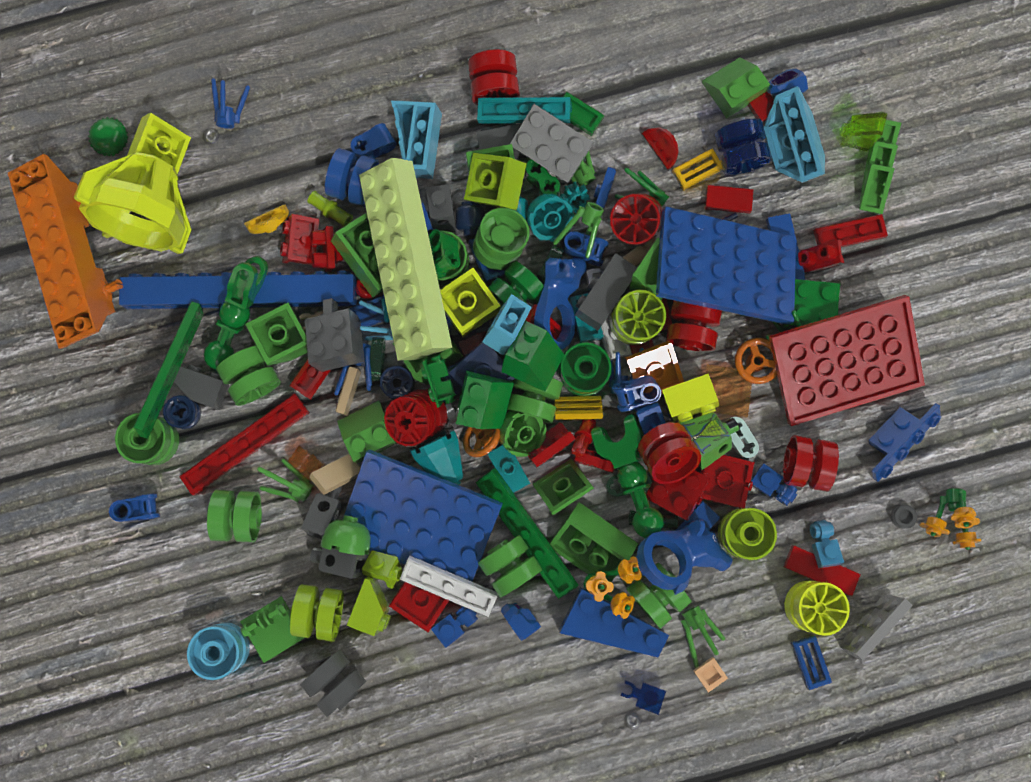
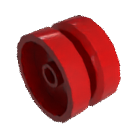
M669 422L651 429L643 436L638 446V452L644 464L647 465L653 480L659 484H671L688 477L696 470L701 461L699 449L691 440L685 426L680 423Z

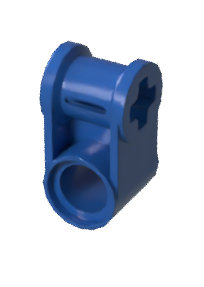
M384 123L375 125L351 141V149L356 154L357 160L362 155L375 159L389 153L397 145Z
M577 231L566 235L562 248L567 256L581 258L591 265L602 266L603 261L601 259L609 242L595 237L590 257L586 258L585 255L590 236ZM568 241H577L579 248H571L568 245Z
M651 376L619 382L612 387L619 403L617 408L621 412L655 403L661 397V389L656 380ZM654 386L651 392L643 393L646 387Z
M147 494L136 496L135 498L117 500L111 504L109 515L118 522L160 518L156 507L158 495ZM123 505L128 509L125 517L120 515V508Z

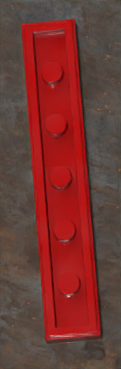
M294 393L180 475V479L192 496L197 495L310 412L298 395Z

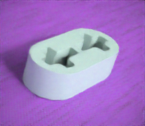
M732 417L740 425L738 432L741 435L739 437L736 432L731 434L734 450L742 458L754 457L759 451L757 440L743 419ZM742 438L746 444H752L751 454L742 451V448H744V444L741 441Z

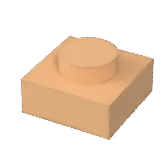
M711 657L693 670L708 693L728 679L714 657Z

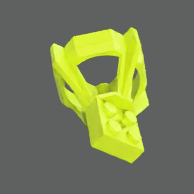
M152 113L143 116L127 156L87 171L82 175L74 199L81 203L79 210L91 226L102 231L101 236L105 238L113 237L128 245L160 252L169 249L177 254L183 253L191 233V227L180 196L177 180L178 172L191 137ZM130 211H132V212H135V213H137V214H140V215H142V216H144V217H146V218H148V219H150V220L143 219V218L134 216V215L129 214V213H130Z

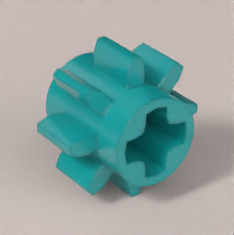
M576 181L568 186L565 185L564 193L560 194V196L572 206L574 212L580 206L585 208L586 200H590V196L586 193L588 191L586 186L583 184L579 187Z

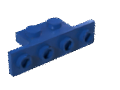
M935 403L920 420L900 407L869 439L871 446L886 455L872 470L875 481L879 482L882 478L888 477L893 470V466L898 461H903L907 457L909 449L914 444H919L923 440L925 432L930 427L933 428L939 423L941 419L940 405Z

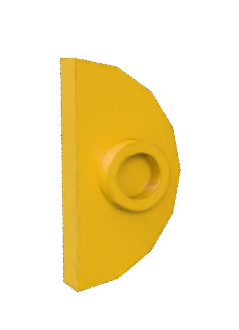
M286 204L281 205L245 222L244 225L252 234L271 233L286 220L289 210Z

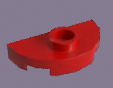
M661 127L647 129L642 135L665 167L671 169L678 157V144L674 135Z

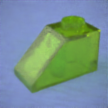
M878 112L852 115L841 126L839 136H842L840 145L867 152L883 135L887 113Z

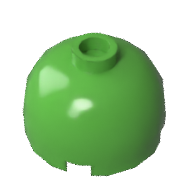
M510 410L506 413L504 423L500 429L499 441L511 454L517 457H526L531 455L529 452L541 447L546 436V425L543 424V418Z
M344 515L343 520H334L328 525L324 536H322L320 547L328 550L335 547L339 552L347 554L369 555L371 536L366 526L358 523L357 517Z

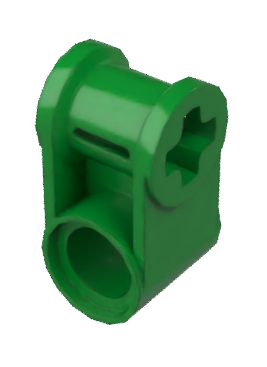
M435 229L429 234V241L437 278L441 279L446 276L449 270L457 269L461 261L459 258L458 240Z

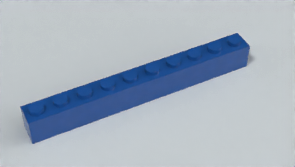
M299 271L290 272V275H281L280 272H268L253 305L249 308L280 307L286 303H289L290 307H323V300L330 298L336 301L339 307L357 306V293L355 290L357 279L349 271H337V274L315 271L313 275H305L304 272ZM224 272L221 273V276H212L211 273H198V276L176 273L173 277H166L165 274L154 273L152 277H143L141 274H129L128 277H120V281L123 283L120 285H123V288L119 289V305L126 309H188L190 303L195 302L199 303L201 308H220L223 302H225L227 285L232 273Z

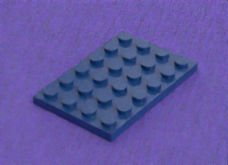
M665 206L661 216L656 297L790 325L794 322L792 310H794L796 237Z
M368 450L366 451L344 515L357 517L358 523L365 525L369 530L371 536L370 551L373 550L396 556L399 562L404 565L408 557L412 556L473 582L479 566L478 562L481 561L503 503Z

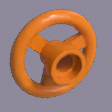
M751 338L743 342L736 351V369L739 375L750 383L764 384L770 382L777 376L774 360L765 359L760 354L757 346L763 345L772 352L770 341L764 338ZM750 347L752 354L747 357V368L744 369L742 356L744 351ZM754 358L760 360V365L754 363ZM764 367L773 368L768 375L763 377L751 375L752 372H759Z
M468 427L463 437L465 452L472 457H482L488 454L499 442L500 429ZM474 432L476 434V443L474 448L472 449L470 446V438L472 433Z

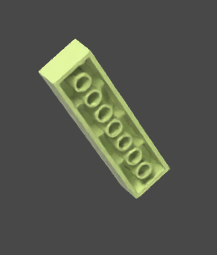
M390 158L359 175L397 360H418L450 349L452 344L413 161Z

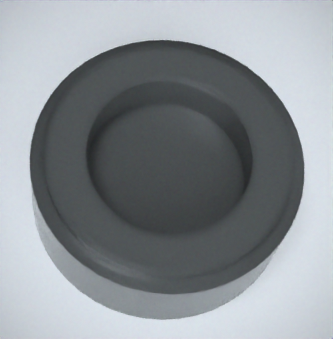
M898 505L892 509L890 518L896 527L908 529L915 525L917 513L909 505Z

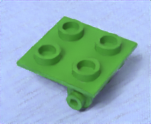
M282 596L240 621L243 626L241 628L243 636H249L263 663L304 639L303 637L291 635V611Z

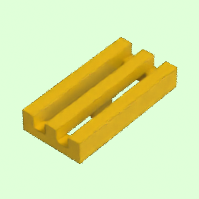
M712 148L677 166L672 170V173L676 175V180L681 184V188L684 191L720 172L724 166ZM710 156L712 157V160L694 168L693 170L683 175L681 174V171L697 164L698 162ZM716 164V166H715L714 168H712V169H710V170H708V171H706V172H704V173H702V174L696 176L695 178H693V179H691V180H689V181H687V182L685 181V179H687V178H689V177H691V176H693V175L699 173L700 171H702V170H704V169H706V168H708V167H710V166Z
M601 396L560 397L554 400L555 407L557 408L555 420L603 419Z

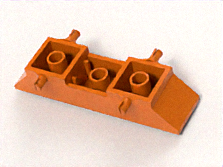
M42 154L8 172V177L58 348L63 349L100 331L106 317L115 312L112 292L122 289L123 285L120 284L123 283L119 279L108 283L103 269L96 268L84 229L90 225L79 210L81 203L74 199L78 185L71 182L48 155Z

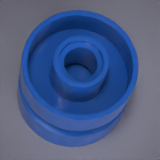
M338 148L328 166L325 179L326 195L343 200L348 194L350 203L366 207L359 175L379 165V161L364 155L360 156L357 160L354 152Z

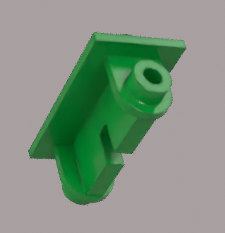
M440 355L431 357L432 362H430L429 357H426L422 361L423 365H421L422 375L424 379H428L431 387L428 389L432 402H436L437 408L442 405L443 400H445L446 404L454 402V396H456L451 379L441 380V377L448 376L449 373L444 358L441 359Z

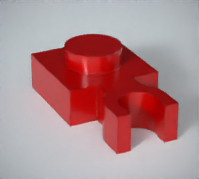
M586 450L585 456H580V458L574 457V462L611 473L614 471L612 462L595 457L596 452Z

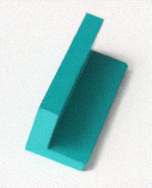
M478 98L477 121L478 123H523L535 104L563 123H570V113L572 112L571 98Z

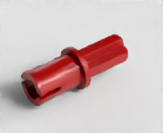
M582 419L579 430L575 432L574 437L576 439L571 453L576 458L585 456L588 445L593 441L591 430L596 427L594 419Z

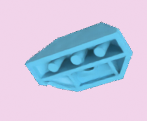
M796 86L776 95L764 126L776 171L802 183L824 175L825 154L813 113L800 88Z

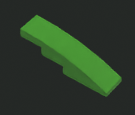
M876 119L864 172L859 210L883 214L895 169L892 167L898 148L896 142L901 122Z

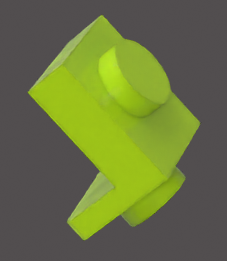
M372 550L362 568V573L365 576L385 581L387 587L393 589L396 581L400 580L402 568L398 557Z

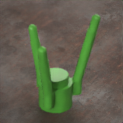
M589 151L585 156L587 164L582 161L571 178L572 182L576 181L579 186L583 184L588 185L596 179L594 176L596 172L593 168Z
M587 202L585 208L580 206L576 215L553 241V244L557 245L577 220L582 217L581 221L588 225L586 235L590 236L585 255L586 258H589L604 209L593 202Z
M282 459L281 462L300 480L294 479L291 483L262 467L257 468V471L289 487L288 491L291 493L260 486L259 489L262 491L286 497L298 503L299 500L305 502L313 489V485L310 484L311 479L302 475L285 459Z
M699 605L682 613L684 619L681 620L695 668L699 666L690 627L693 630L700 629L716 656L719 652L704 625L707 623L722 641L725 640L724 635L708 617L705 610H701Z

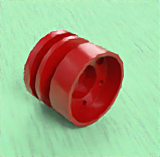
M427 389L416 390L391 401L384 415L385 428L389 436L396 443L403 446H415L439 434L444 429L448 418L444 402L437 408L436 402L431 401Z

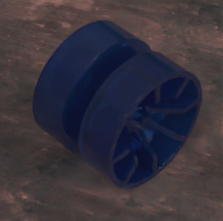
M745 119L728 124L719 129L714 135L718 151L724 153L721 155L720 161L725 175H739L752 172L772 161L768 143L762 142L766 138L763 122L760 119Z

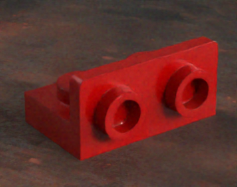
M291 214L287 220H284L282 233L285 234V239L280 246V256H283L282 263L296 262L312 265L311 257L313 253H316L317 245H311L310 233L318 230L319 219Z
M558 423L546 432L545 440L541 447L529 452L531 455H528V458L537 469L574 442L576 438L571 432L567 431L562 423Z

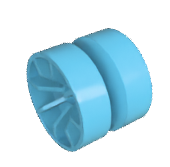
M226 622L200 630L193 636L188 645L187 660L190 668L196 675L207 680L221 679L233 673L244 665L249 656L250 643L248 636H243L239 626Z

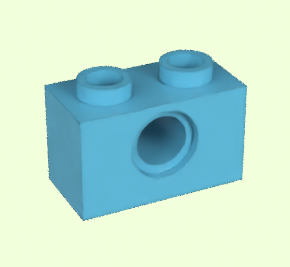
M511 294L499 310L482 342L503 355L516 339L532 307Z

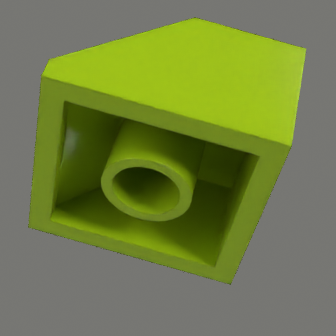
M473 153L464 200L517 211L527 163L510 157Z
M370 576L364 579L346 625L372 636L383 632L391 618V615H388L390 608L378 579Z

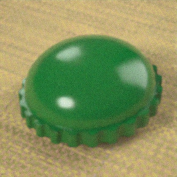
M109 117L97 120L91 126L88 135L91 147L103 156L119 154L128 142V132L125 126L117 119Z

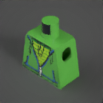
M709 413L680 423L685 426L691 440L700 451L701 461L699 467L701 470L731 450V434L739 431V426L734 418L722 423L715 413Z

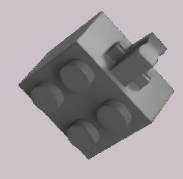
M332 298L323 300V314L305 319L308 364L323 372L365 362L359 317L349 308L339 310L338 303Z

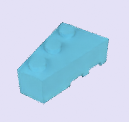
M391 100L400 140L399 146L402 159L413 161L416 178L433 179L442 118L440 109L436 103Z

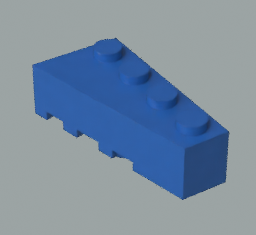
M580 587L559 628V633L659 657L669 637L666 632L632 614H629L626 619L621 618V615H613L611 603L604 599L601 602L595 601L594 595Z

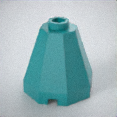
M454 428L449 429V435L443 431L419 443L420 448L418 450L415 446L410 448L414 460L427 473L457 485L461 484L460 480L463 478L458 437Z

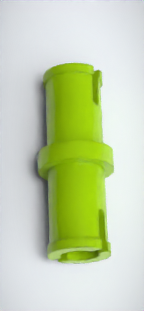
M313 191L309 195L307 202L323 212V216L332 218L343 227L351 223L353 215L340 208L337 202L328 200L317 191Z

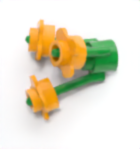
M947 489L946 496H940V505L936 517H927L926 523H920V526L925 528L926 533L931 536L949 535L950 531L946 529L947 522L941 519L944 508L947 506L949 511L954 512L951 515V520L955 521V527L962 528L963 531L962 533L955 534L956 541L952 543L959 544L960 548L969 550L975 547V543L982 542L981 539H977L976 532H968V528L978 525L980 519L976 518V512L973 508L966 507V491L963 489Z
M634 556L630 557V560L623 559L617 570L598 571L596 574H588L583 583L585 590L594 595L595 601L601 602L605 599L611 602L610 606L613 615H621L623 619H626L631 613L635 598L632 595L627 596L625 592L618 593L614 597L608 595V592L613 591L614 585L607 580V577L619 575L627 584H631L633 580L639 581L641 579V571L637 558Z

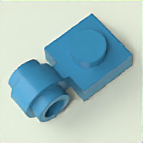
M826 520L815 521L811 524L810 534L812 538H816L818 541L812 544L818 568L843 564L844 559L838 540H829L830 536L834 535L833 524Z

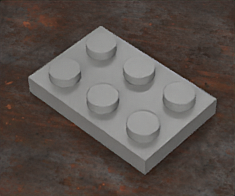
M534 104L510 144L516 150L569 183L594 142Z
M892 595L881 597L876 602L874 611L871 614H866L860 620V626L855 632L852 631L847 634L843 640L844 644L840 648L848 655L864 661L913 606L907 599Z

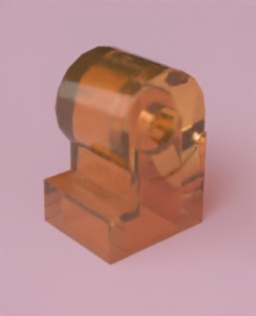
M300 445L287 460L310 481H312L309 478L312 472L327 465Z

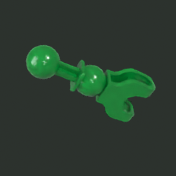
M259 256L247 259L246 262L235 266L227 285L225 302L220 307V319L216 322V325L222 327L218 339L210 342L204 350V360L213 369H216L223 360L235 354L231 346L234 334L241 332L250 318L249 307L253 305L268 271L267 262ZM252 263H257L260 266L261 270L259 274L257 269L252 265Z
M630 414L624 418L625 435L620 441H612L607 431L599 426L591 430V436L596 452L603 458L609 459L614 469H619L617 473L618 483L626 490L623 491L624 495L631 494L637 511L632 521L633 528L639 536L646 538L652 533L662 531L664 521L661 513L655 508L650 507L644 490L650 487L649 484H646L647 471L639 463L642 460L638 452V446L644 434L638 417L635 414Z

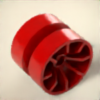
M494 49L482 51L470 57L468 67L469 77L472 80L470 86L474 104L478 105V98L520 97L519 82L516 77V56L512 52Z
M637 193L627 195L617 201L611 211L610 224L612 231L617 238L627 244L637 245L645 243L660 232L663 208L654 197L648 194Z
M674 300L670 318L678 323L668 326L666 342L670 341L672 345L690 351L715 350L718 333L710 328L720 325L722 311Z
M793 435L788 442L783 460L784 483L790 486L804 487L808 481L810 489L830 491L835 482L839 464L837 443L818 439L813 445L811 438Z

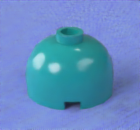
M553 193L543 194L535 198L527 210L526 221L531 232L539 240H550L553 242L572 217H574L572 206L563 197Z

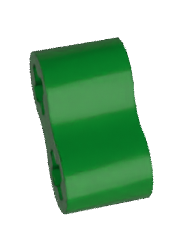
M530 159L526 164L527 181L538 188L539 196L550 193L559 196V180L551 176L546 168ZM533 169H534L535 171H539V170H540V173H539V174H538L537 172H533V173H532V170H533ZM546 187H548L549 189L554 188V191H553V192H551V190H547V191H545V190H546Z

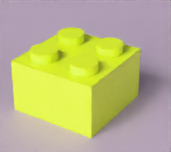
M471 268L440 290L445 314L462 338L496 316L501 309L500 304L474 268Z
M709 373L662 390L674 422L679 421L681 423L691 420L693 415L702 413V416L716 412V407H719V401Z

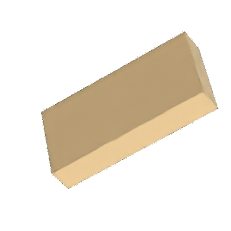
M349 367L335 410L341 415L348 416L361 374V371L357 368Z
M348 454L312 472L309 478L321 493L325 495L356 479L360 467L356 462H353Z

